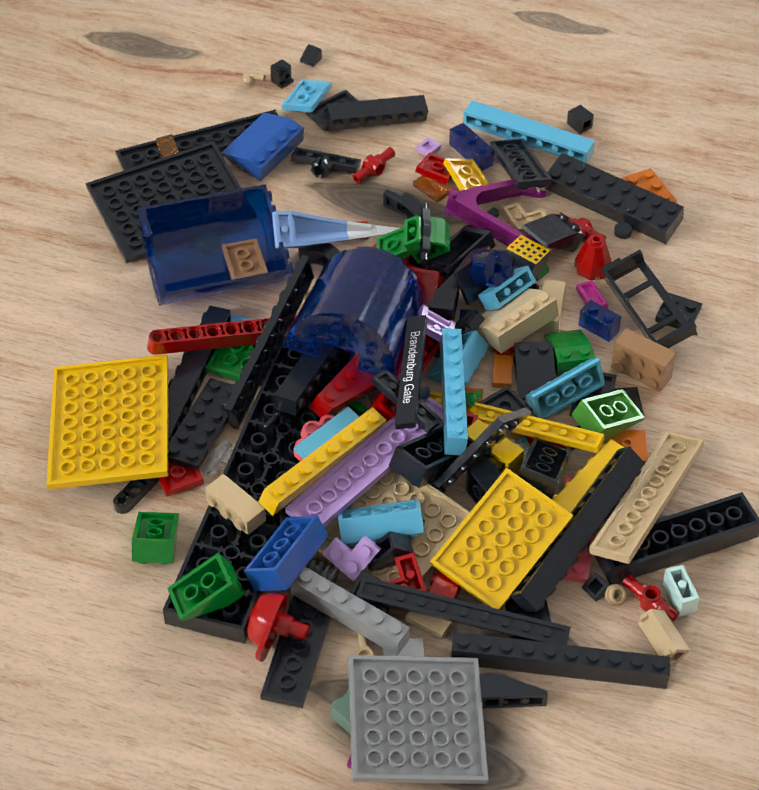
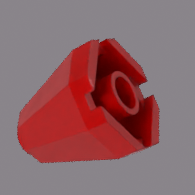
M592 235L586 240L574 260L578 275L588 280H595V277L605 279L601 267L612 262L605 238L600 235Z

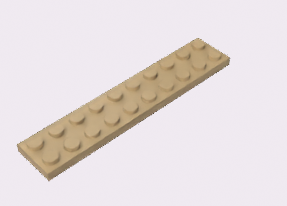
M666 431L641 469V473L635 478L631 487L627 490L589 547L590 554L627 564L631 562L703 448V439Z

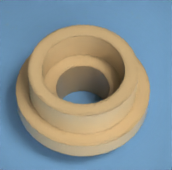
M611 584L608 586L605 598L609 604L619 605L625 600L626 593L620 585Z

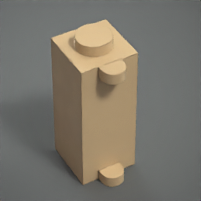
M650 609L640 615L638 624L658 655L669 656L670 663L677 664L690 651L664 610Z

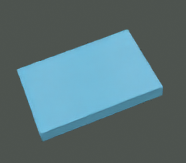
M301 80L282 103V110L313 112L331 89V82Z

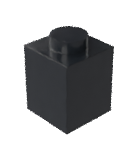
M580 104L568 111L567 124L581 134L593 127L594 115Z

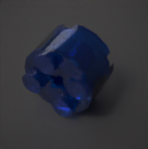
M481 250L472 257L471 261L473 263L472 267H470V274L477 285L499 287L504 281L514 275L511 259L504 250Z

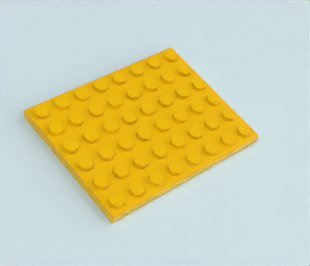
M167 354L54 367L46 482L48 490L168 476Z

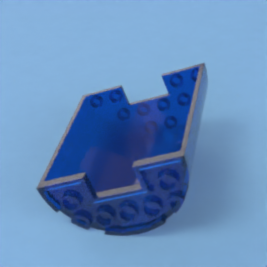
M266 184L138 208L144 248L147 250L148 268L159 306L287 281L294 271L293 265L288 262L289 251L288 248H284L283 242H279L278 249L275 247L272 213L276 211V207L271 204V201H273L272 193L267 190ZM257 238L268 273L231 280L223 255L222 245Z
M357 247V249L348 251L343 250L337 253L322 268L284 340L283 347L320 358L323 343L359 353L360 358L357 370L377 375L386 368L396 377L403 359L407 317L419 316L418 311L424 305V295L418 283L419 279L412 269H409L402 263L403 260L385 250L374 247Z

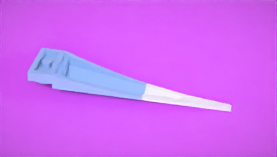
M274 211L272 213L276 249H294L378 236L399 229L397 227L344 221L294 211Z

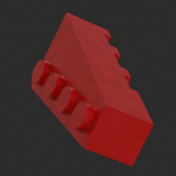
M358 352L317 395L309 408L320 418L324 415L337 413L345 406H349L361 397L363 398L370 392L376 391L378 388L371 383V380L381 370Z

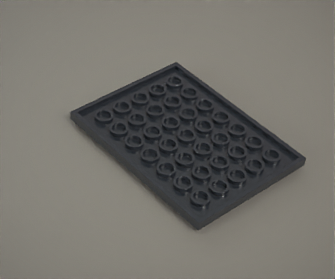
M214 141L86 183V189L126 263L256 219V212Z

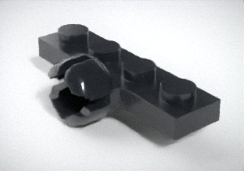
M296 147L291 154V161L311 165V172L317 178H319L320 174L322 175L321 178L328 177L332 170L356 173L361 166V159Z
M385 368L372 378L371 383L397 406L400 381ZM424 385L420 388L416 424L428 434L441 424L442 419L424 403L430 396L428 386Z

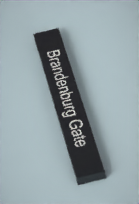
M426 315L407 317L395 417L396 430L416 427L428 321Z

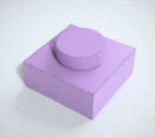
M428 137L417 145V151L425 156L428 153L436 154L441 150V144Z

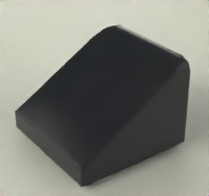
M308 44L300 62L314 67L322 59V49Z
M595 572L582 588L597 602L605 596L606 589L610 585Z

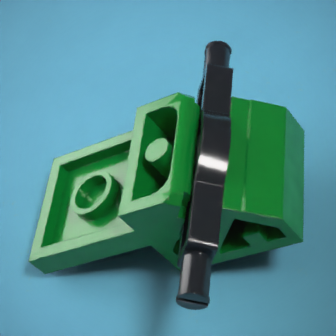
M423 202L420 216L404 220V227L377 237V265L382 267L409 255H412L418 264H428L429 259L450 251V225L445 219L431 217L430 209H428L429 204Z

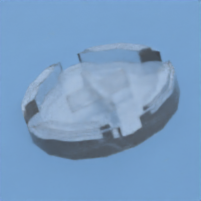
M224 440L214 449L205 463L203 470L205 474L210 477L215 476L219 473V470H217L219 466L223 467L226 465L233 452L232 443Z

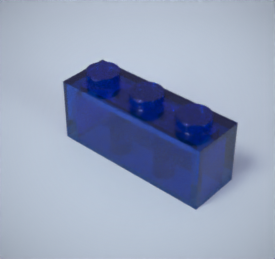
M461 123L450 129L449 145L465 159H474L481 171L494 165V149L467 125Z

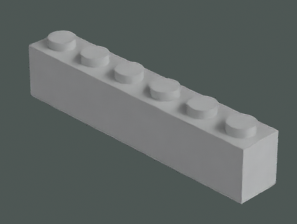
M307 567L302 569V572L291 585L292 595L398 656L409 641V626Z

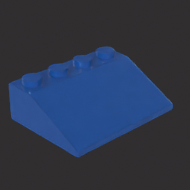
M264 112L221 154L261 182L303 141L304 127L292 119Z

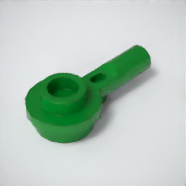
M481 391L465 393L466 407L474 406L475 402L482 398L483 393Z

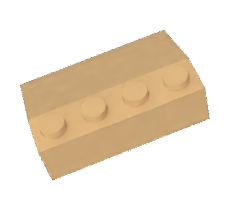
M527 288L501 308L489 310L481 314L485 320L476 331L489 345L498 352L503 353L512 347L514 343L520 342L558 317L557 299L546 291Z

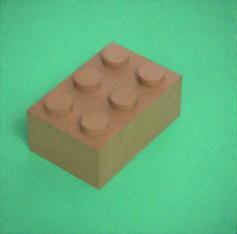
M626 328L615 341L611 367L661 392L672 378L676 352Z

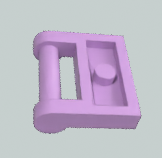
M425 305L420 307L418 315H426L428 319L426 335L440 342L442 328L455 329L454 321L446 320L428 310V307Z

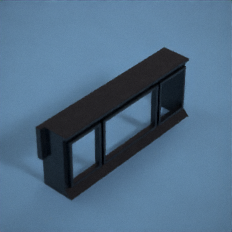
M641 250L632 253L622 260L617 258L601 267L606 283L644 337L669 349L692 335L698 336L696 324L693 320L689 322L644 261ZM639 268L647 281L623 294L614 281ZM652 286L673 315L647 328L627 299ZM676 320L681 325L680 328L658 340L652 335Z

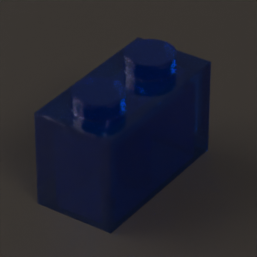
M590 300L580 310L578 325L610 342L620 331L622 316Z

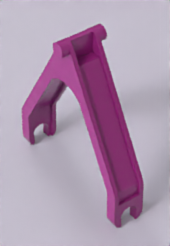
M512 179L460 191L451 189L445 214L454 215L475 228L491 231L493 238L506 246H509L520 235L542 245L531 235L521 233L483 211L478 205L521 195L544 198L546 191L536 189L537 187H529L525 190L519 189Z

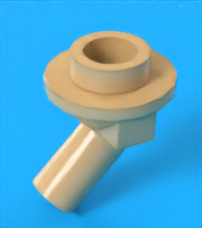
M243 73V82L251 87L255 86V79L264 81L266 75L261 73Z

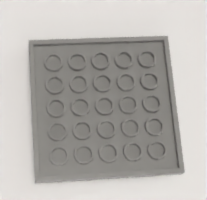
M348 655L352 782L487 784L488 769L478 658Z

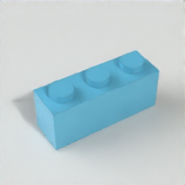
M529 266L512 270L504 276L509 278L501 281L498 280L478 295L486 311L501 308L536 282Z

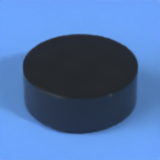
M620 222L615 225L614 235L616 237L626 239L631 236L632 227L630 224Z

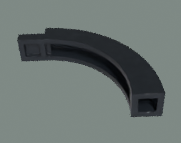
M388 189L383 193V206L403 215L407 219L420 216L422 203L412 195L405 192L400 196ZM409 255V264L427 270L426 264H418L412 255Z

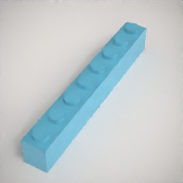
M473 100L463 112V125L508 140L524 139L529 147L556 156H560L563 152L587 163L594 152L595 140Z
M442 328L440 364L445 455H461L466 450L468 441L461 329Z

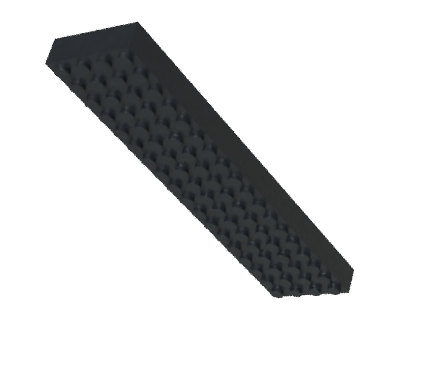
M283 336L223 474L258 502L263 490L300 462L294 456L293 449L296 442L302 438L301 430L305 423L309 421L319 422L321 419L309 406L317 395L356 356L355 351L341 350L337 361L332 363L330 371L325 373L321 384L317 385L314 389L312 397L306 400L304 408L300 409L296 416L287 413L281 420L277 419L266 430L263 428V425L274 415L272 413L274 410V394L312 343ZM209 505L175 582L217 553H220L231 562L245 595L227 607L181 621L169 594L163 608L165 624L245 644L248 638L247 627L250 613L258 598L265 594L266 591H255L244 570L285 518L290 517L285 513V507L273 516L265 509L266 521L247 535L243 530H238L229 518H224L216 507Z

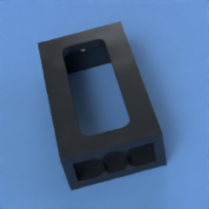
M464 226L450 238L449 252L429 259L428 264H426L427 270L440 272L439 276L447 280L470 251L490 246L492 250L496 246L492 232Z

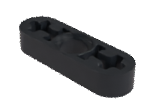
M158 478L131 480L114 497L115 511L119 514H126L131 511L157 484ZM133 488L141 489V491L136 494L130 492Z

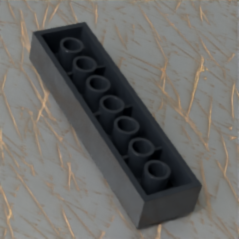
M563 152L547 172L552 178V185H549L548 188L545 187L546 190L618 223H628L633 230L664 244H667L684 219L683 206Z
M743 492L657 519L629 564L594 556L610 585L623 582L630 574L635 578L757 538L759 536V517Z

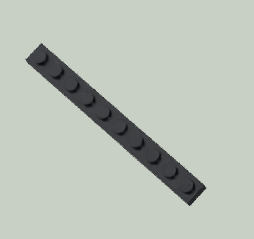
M364 576L361 578L357 597L362 600L529 641L567 645L571 628Z

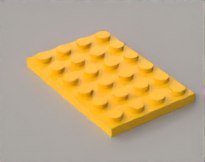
M506 468L432 558L430 564L486 606L500 610L508 601L512 592L573 519V514Z

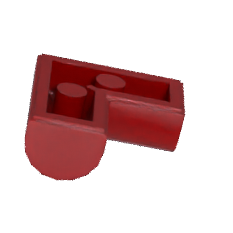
M415 553L394 558L400 578L387 582L427 592Z

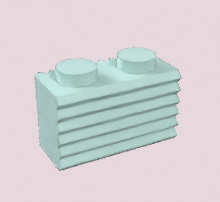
M680 565L666 569L662 586L666 589L665 592L669 596L672 606L679 612L678 616L696 613L700 598L685 567Z

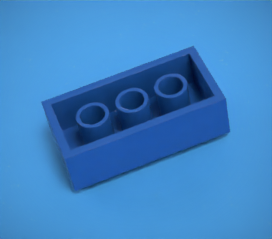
M301 516L285 518L244 570L255 591H284L291 587L293 581L328 537V533L319 517Z

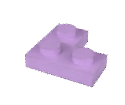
M366 535L353 550L336 537L322 555L354 581L359 576L361 570L365 569L381 548Z

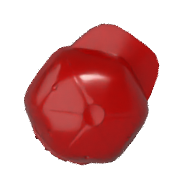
M281 592L262 594L250 613L247 633L251 641L258 645L255 654L258 661L263 662L266 659L277 634L284 637L290 635L305 640L308 636L309 624L297 622L294 620V617L285 614L288 602L287 594Z

